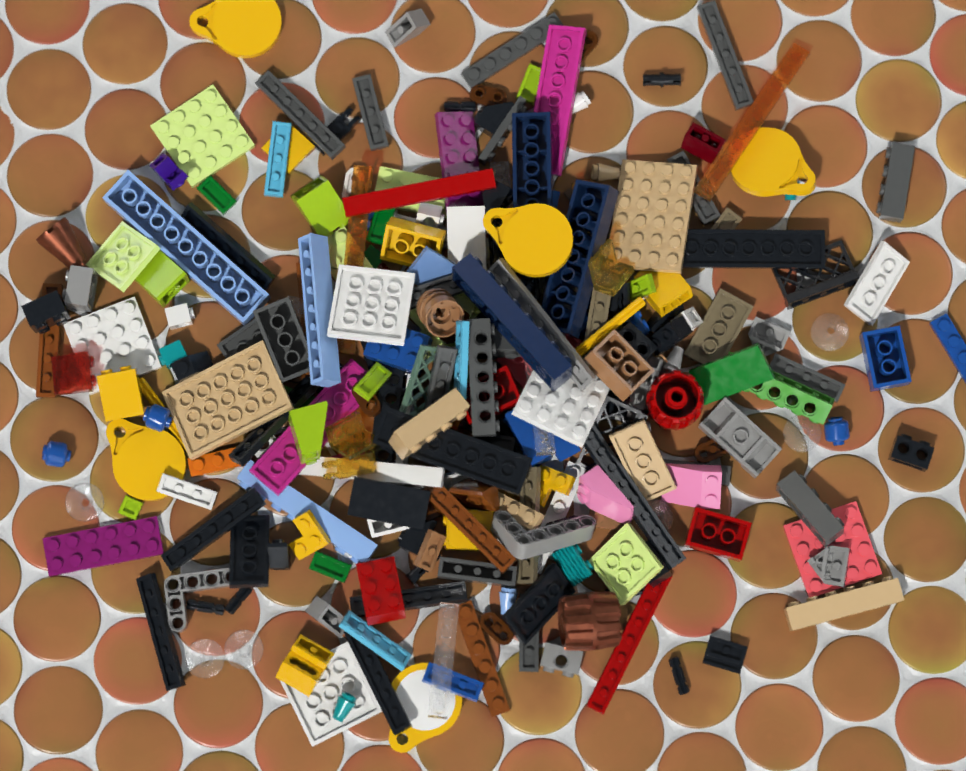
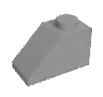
M417 9L406 12L385 33L395 48L418 36L431 24L423 10Z
M316 596L305 612L341 638L344 630L339 625L344 616Z

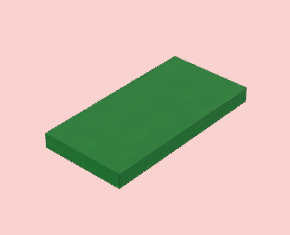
M759 343L689 370V374L696 378L697 383L703 389L704 405L775 378Z

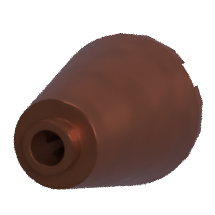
M66 217L58 221L36 239L38 244L69 269L70 265L83 267L86 264L84 261L87 258Z

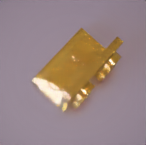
M608 239L601 245L597 253L588 262L594 290L613 297L634 273L633 266L617 261L613 240Z
M358 411L325 428L330 447L348 459L357 458L363 452L371 450L376 446L372 444L375 435L365 429L361 413Z

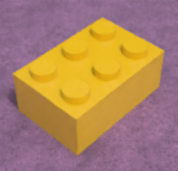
M391 216L386 224L380 259L410 267L426 245L442 255L446 230Z

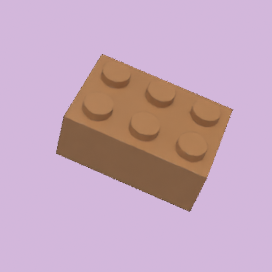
M615 329L583 359L587 366L622 402L655 371Z

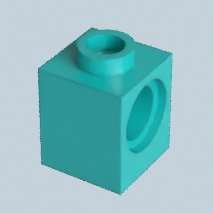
M177 340L160 348L158 358L162 366L166 365L168 369H171L170 364L186 357L187 353L181 341Z

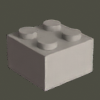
M70 265V270L66 271L65 281L68 283L67 288L63 289L62 300H64V303L70 310L92 313L98 274L94 268Z

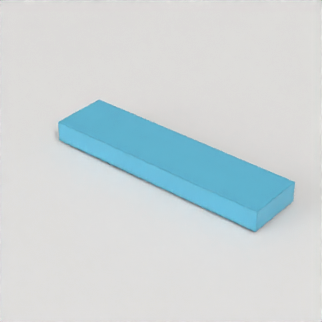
M273 121L264 196L283 198L292 123Z
M457 320L455 347L458 351L454 365V389L456 388L463 398L467 399L470 321Z
M349 610L345 614L339 625L340 628L400 671L405 669L412 654L373 626H368L366 621Z

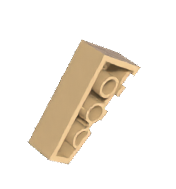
M455 388L395 430L389 440V444L400 458L404 460L410 454L417 452L423 444L435 439L440 431L444 432L453 425L452 422L456 419L458 421L463 419L468 414L467 410L470 405Z

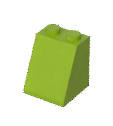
M322 175L290 195L313 231L318 235L329 237L334 233L333 230L346 226L352 218H346L343 202L329 180Z
M161 250L157 252L135 279L163 308L190 282L187 274Z
M327 401L289 411L288 422L301 464L312 465L320 459L328 407Z

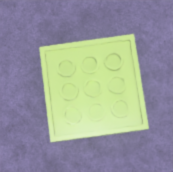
M214 85L206 88L150 125L175 164L188 176L186 180L192 188L255 147V144Z

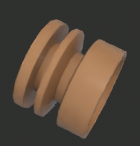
M432 288L424 292L416 304V313L419 319L434 336L442 338L455 334L456 321L464 320L462 307L452 294L445 289Z

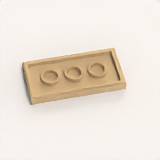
M645 419L609 434L623 467L647 502L677 489Z

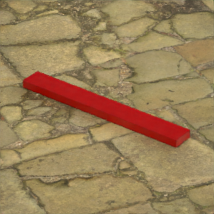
M493 168L344 197L342 200L347 218L496 188Z
M672 576L654 588L649 583L645 586L643 594L640 596L621 635V642L615 647L586 705L587 707L604 715Z

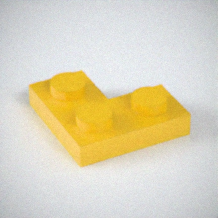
M540 465V506L545 507L552 490L569 496L576 478Z
M310 509L292 520L302 536L289 544L299 560L331 542Z

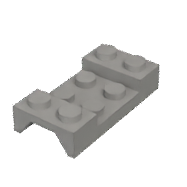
M726 397L698 426L710 439L715 440L737 460L741 467L754 479L782 450L779 445Z

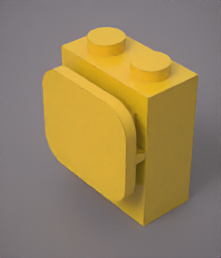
M640 270L634 276V279L645 274L652 273L656 292L645 296L644 299L661 317L693 297L690 285L680 274Z
M131 365L120 367L118 372H112V369L101 371V375L97 376L105 421L143 415L145 410L137 369H132Z
M468 510L493 535L491 532L493 511ZM443 515V526L447 527L446 534H443L446 536L443 546H446V551H479Z

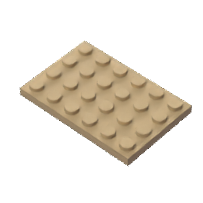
M622 159L617 189L619 194L613 214L605 262L606 267L682 274L698 170L697 165Z
M263 340L162 392L191 460L294 409L285 386L278 376L266 343Z

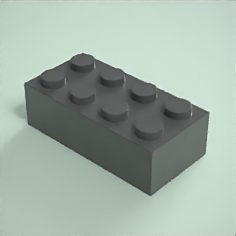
M290 297L254 310L253 314L281 382H286L310 372L307 338Z

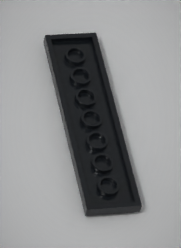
M688 229L682 268L825 269V230Z
M385 406L372 444L395 451L389 444L391 436L395 430L415 416ZM447 429L444 432L440 431L435 439L429 443L426 442L417 452L409 455V457L444 468L445 470L518 496L532 462L530 457L451 429Z

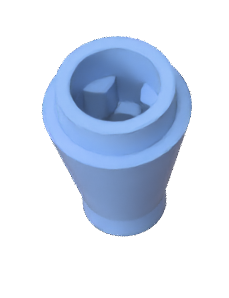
M501 587V591H499L501 615H504L516 602L517 588Z

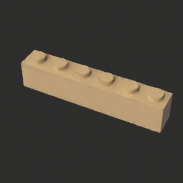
M892 576L881 578L880 583L874 584L873 581L863 583V587L855 589V586L844 588L843 593L837 594L836 591L825 593L824 598L818 599V596L807 598V602L799 604V601L788 603V607L784 609L789 630L791 632L902 602L904 597L899 579H893Z

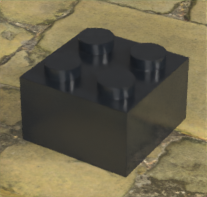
M57 290L21 306L29 326L35 333H46L50 330V327L55 325L62 326L68 322V319H71L64 300H62V296Z

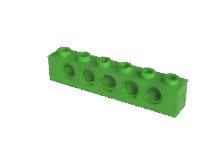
M773 371L774 379L743 390L756 394L760 399L770 400L780 408L790 409L795 415H803L816 424H824L834 403V398ZM771 387H777L780 391L774 392ZM789 395H795L798 399L792 400L789 398ZM806 403H813L815 407L809 408Z

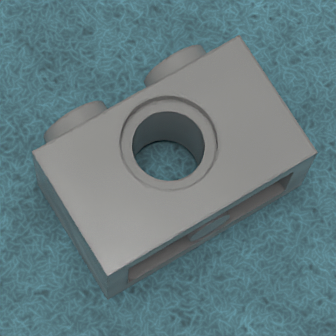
M545 643L540 666L543 667V671L554 673L557 670L561 671L563 676L573 678L574 675L579 673L583 651H567L563 646ZM564 656L567 660L566 665L558 666L555 661L556 657Z

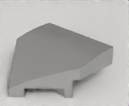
M755 316L748 335L752 345L759 343L764 355L767 356L784 348L791 331Z
M826 546L825 549L813 558L807 560L824 584L845 587L850 548Z

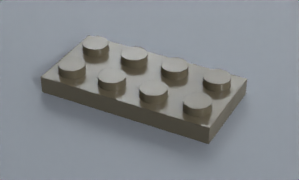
M720 288L703 318V323L698 327L687 347L684 356L701 365L726 356L754 306Z

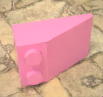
M665 463L677 489L661 495V501L702 509H720L721 465Z
M599 465L579 477L577 497L582 504H586L589 509L624 525L632 522L634 506Z

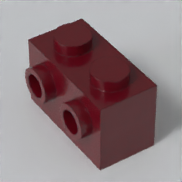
M693 122L684 135L681 148L714 166L723 152L726 139Z

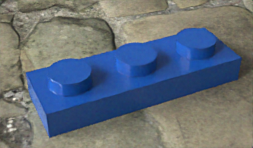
M429 662L422 679L424 683L474 702L478 701L484 685L481 681Z

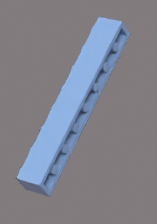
M309 233L298 238L310 381L311 385L329 388L341 383L337 338L327 337L333 302L328 237Z
M251 459L237 477L238 481H240L239 486L247 491L256 488L264 501L265 499L272 503L270 506L276 511L280 512L283 510L288 514L286 517L291 521L310 509L331 540V543L336 546L334 549L342 555L345 553L350 555V560L355 564L368 562L377 550L378 545L291 486L288 485L277 496L249 472V469L255 464Z

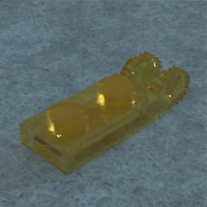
M374 453L336 459V461L322 463V468L337 466V472L323 475L324 480L345 479L377 473Z

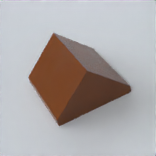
M463 479L449 489V492L465 508L494 512L500 509L498 488L476 480Z

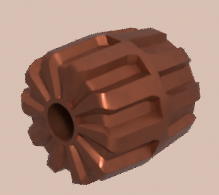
M583 592L562 596L559 599L558 628L560 640L565 650L592 651L616 647L620 644L622 638L620 632L622 624L619 621L621 610L615 593Z

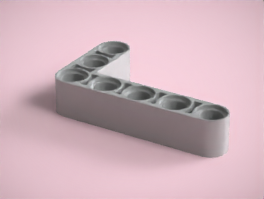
M497 510L493 516L491 532L515 558L523 560L591 540L596 520L590 515H582L525 531L510 513L504 510Z
M230 568L171 575L165 579L164 589L168 623L173 631L181 633L188 627L185 593L229 587L227 575ZM210 575L217 576V582L213 585L207 582ZM192 577L198 579V584L195 587H189L188 581ZM172 580H177L179 583L178 588L175 590L169 588V583ZM175 599L181 601V606L178 609L171 607V603ZM181 618L183 626L176 629L173 625L174 621Z

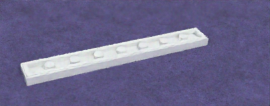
M320 457L317 463L307 465L298 475L354 480L356 476L394 484L443 488L445 469L441 467Z

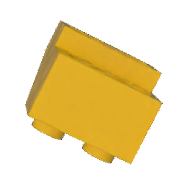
M300 635L283 660L276 678L310 696L335 653Z

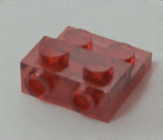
M88 351L51 357L55 396L94 392L93 386H96L95 374L92 375V367H95L94 356H91Z

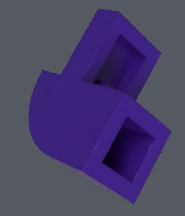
M164 153L149 165L173 191L181 187L188 177Z

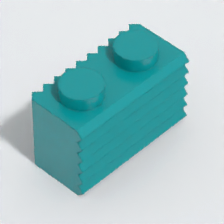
M578 544L559 549L551 555L573 588L593 575L591 572L593 567L588 560L584 561L581 557L583 552Z

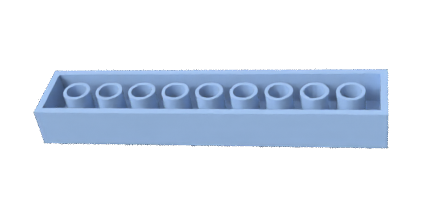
M129 170L102 197L107 205L140 234L158 245L160 250L179 266L188 277L244 326L254 318L253 311L264 307L271 299L264 289Z

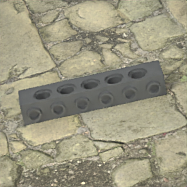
M490 318L467 319V321H470L468 355L473 437L496 436V431H500L499 420H495V412H499L498 400H494V393H498L497 381H493V373H497L496 362H492V354H496L495 342H491V335H495L494 323H490ZM478 335H485L487 341L479 344L476 341V337ZM485 354L488 360L485 363H479L477 361L478 355ZM486 373L489 376L488 381L480 382L478 380L479 374ZM482 392H486L490 395V399L482 402L479 400V395ZM482 412H489L491 418L488 421H482L480 419Z

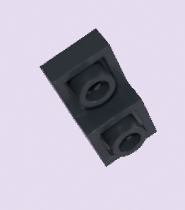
M681 304L663 317L656 312L646 322L650 331L657 332L669 322L668 318H675L684 311V306Z

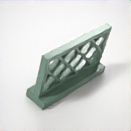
M420 344L399 411L406 413L407 408L413 405L415 410L409 413V415L417 416L424 409L425 402L417 407L415 402L422 396L426 400L428 386L423 389L421 383L427 379L430 381L432 369L429 371L427 365L434 361L437 347ZM425 350L430 351L432 356L424 361ZM424 368L426 374L418 379V372ZM454 369L451 378L449 392L452 391L454 387ZM418 386L420 392L413 397L412 391Z

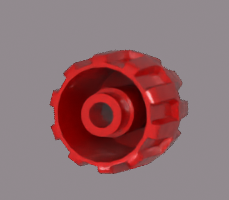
M681 370L663 373L656 378L650 385L646 395L649 416L665 430H682L693 424L700 416L704 406V392L697 383L696 378L691 374L681 373ZM672 397L677 398L680 402H674Z

